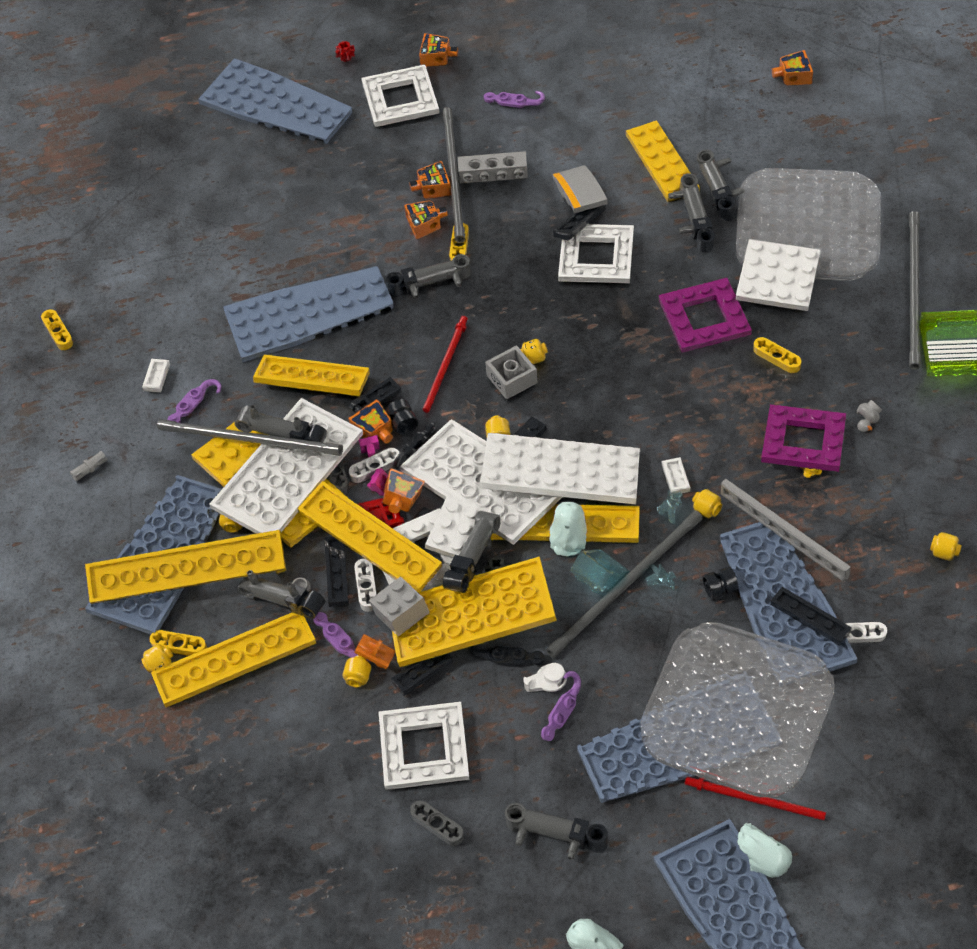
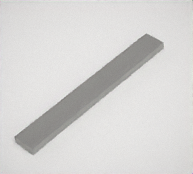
M727 479L721 483V495L840 580L845 582L849 578L851 567Z

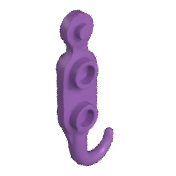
M536 91L535 93L540 95V98L535 100L527 98L523 94L501 92L499 95H495L492 92L484 94V101L488 103L497 102L501 106L523 108L524 106L541 105L545 100V95L541 91Z
M209 379L200 386L191 389L177 404L176 413L170 415L167 420L180 423L183 416L191 414L200 404L209 386H217L216 393L219 394L222 389L221 383L218 380Z
M319 612L314 618V623L323 628V635L328 642L341 654L350 658L358 656V654L354 653L355 646L352 639L339 625L328 622L325 613Z
M569 671L564 675V679H567L569 676L573 677L574 684L568 692L559 698L549 714V724L541 731V737L544 741H551L554 738L555 730L565 724L576 706V697L581 688V679L574 671Z

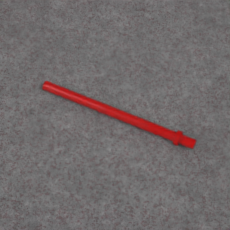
M461 316L459 323L455 326V333L422 409L425 413L430 412L460 337L466 330L465 325L468 320L466 316Z
M686 777L685 785L695 787L698 791L703 789L825 820L826 812L710 783L704 781V778Z

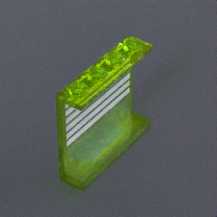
M977 310L921 312L920 332L927 376L977 375Z

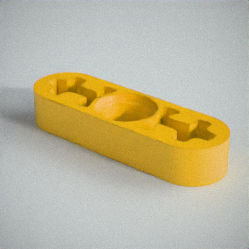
M463 223L465 241L463 242L464 245L460 247L455 246L457 242L455 241L453 226L449 254L450 260H453L457 253L467 255L469 229L465 223Z
M51 309L44 311L41 315L43 324L60 350L70 349L73 345L71 335L57 312ZM57 327L62 328L59 332H53Z
M764 337L757 338L754 341L753 350L758 356L789 373H797L801 369V358ZM780 353L782 357L775 358L772 354Z
M157 630L150 635L152 647L156 644H161L164 648L168 646L174 654L190 656L207 648L205 640L198 636ZM177 640L184 641L183 645L180 647L173 646L174 642Z

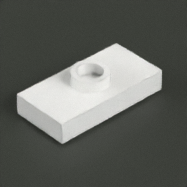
M151 359L142 386L143 391L161 393L170 367L169 360Z
M681 457L662 461L663 471L671 495L690 492V485Z

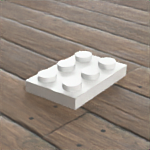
M446 497L427 539L425 548L452 558L455 555H459L475 526L477 513L480 510L483 511V509Z

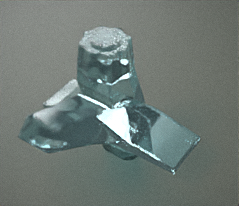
M668 490L667 499L657 507V511L660 515L668 511L669 522L674 524L676 508L682 504L679 497L683 496L682 492L675 494Z
M652 564L651 568L655 574L646 577L647 584L651 586L664 583L675 590V583L672 579L676 578L673 571L667 573L661 564H659V568Z

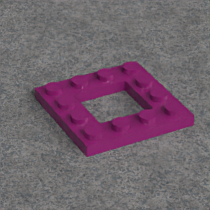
M728 278L659 295V302L682 353L752 334V329L738 300H736V295ZM716 300L726 322L693 330L684 308Z
M770 404L761 462L839 472L846 413ZM786 425L824 429L822 450L783 446Z

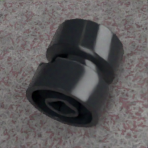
M396 400L387 407V414L398 434H409L418 427V419L414 412H412V408L407 400Z
M730 566L719 569L717 574L713 571L702 576L705 591L711 600L721 597L723 592L730 594L739 589L736 575Z

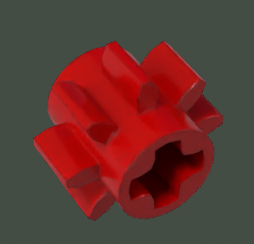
M342 41L338 46H335L336 58L340 57L341 61L347 62L352 57H355L354 45L350 46L349 42Z

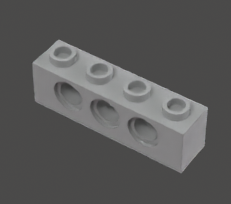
M526 151L458 157L460 184L528 178Z

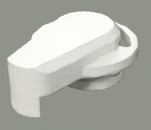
M558 663L547 664L541 667L537 674L524 677V688L527 692L542 690L556 692L565 686L567 679H564L562 684L561 682L566 672Z

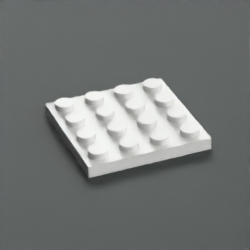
M749 239L737 288L736 300L808 311L820 250Z

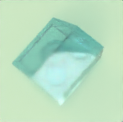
M601 549L580 551L570 569V572L575 575L578 581L589 585L590 590L597 594L609 592L630 572Z

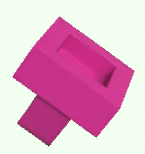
M377 435L359 439L361 454L367 452L368 458L376 454L375 450L380 449Z
M382 468L376 469L367 487L371 491L377 492L380 496L384 495L388 474Z

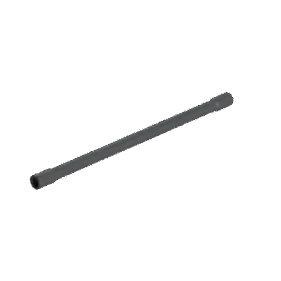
M447 107L442 112L445 124L453 206L454 236L457 243H463L465 241V230L463 227L453 112L451 108Z
M917 211L909 213V368L912 370H918L921 367L919 314L920 213Z
M160 419L157 423V428L161 431L182 432L322 452L341 456L343 453L342 444L320 443L178 423Z
M694 510L677 529L561 637H558L546 649L547 653L552 658H555L567 647L570 641L682 536L694 528L703 519L702 515Z

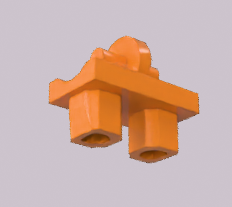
M364 634L354 653L387 670L396 651L382 644V640L379 639L377 641Z

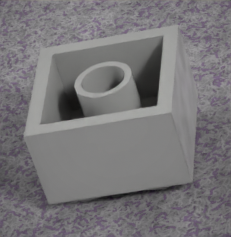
M517 345L485 362L487 377L506 400L538 383L537 369Z
M399 577L369 600L376 616L397 636H400L430 613L424 598L402 577Z

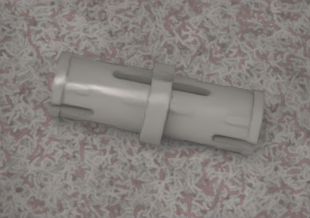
M99 451V453L88 460L85 459L81 465L70 471V475H73L72 478L77 482L89 472L93 473L95 468L108 460L105 454Z

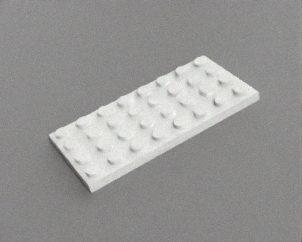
M301 398L284 417V420L294 422V418L299 417L300 420L309 422L310 426L314 424L322 426L328 432L324 443L342 444V455L336 456L322 452L261 444L210 503V508L256 534L275 530L282 532L298 513V507L322 481H325L363 435V430Z
M451 419L400 466V469L405 474L424 480L423 486L444 500L448 497L481 508L485 512L500 515L501 524L496 534L514 545L562 497L480 488L487 441Z
M488 433L480 488L636 504L640 448Z

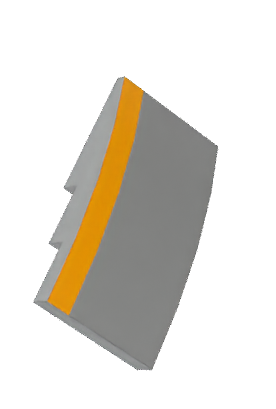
M585 165L552 174L563 199H566L574 213L607 204V198L602 188Z

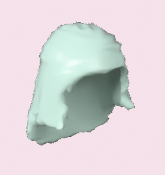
M562 502L555 510L554 521L549 530V540L551 542L550 548L557 555L575 556L585 549L587 538L586 520L582 507L577 503Z
M746 823L742 826L738 834L737 843L740 845V849L748 855L751 871L760 872L771 878H777L785 874L792 863L790 849L776 841L773 837L767 836L760 829L751 825V823Z
M591 919L577 920L566 933L567 941L572 949H622L624 946L613 934L594 923Z

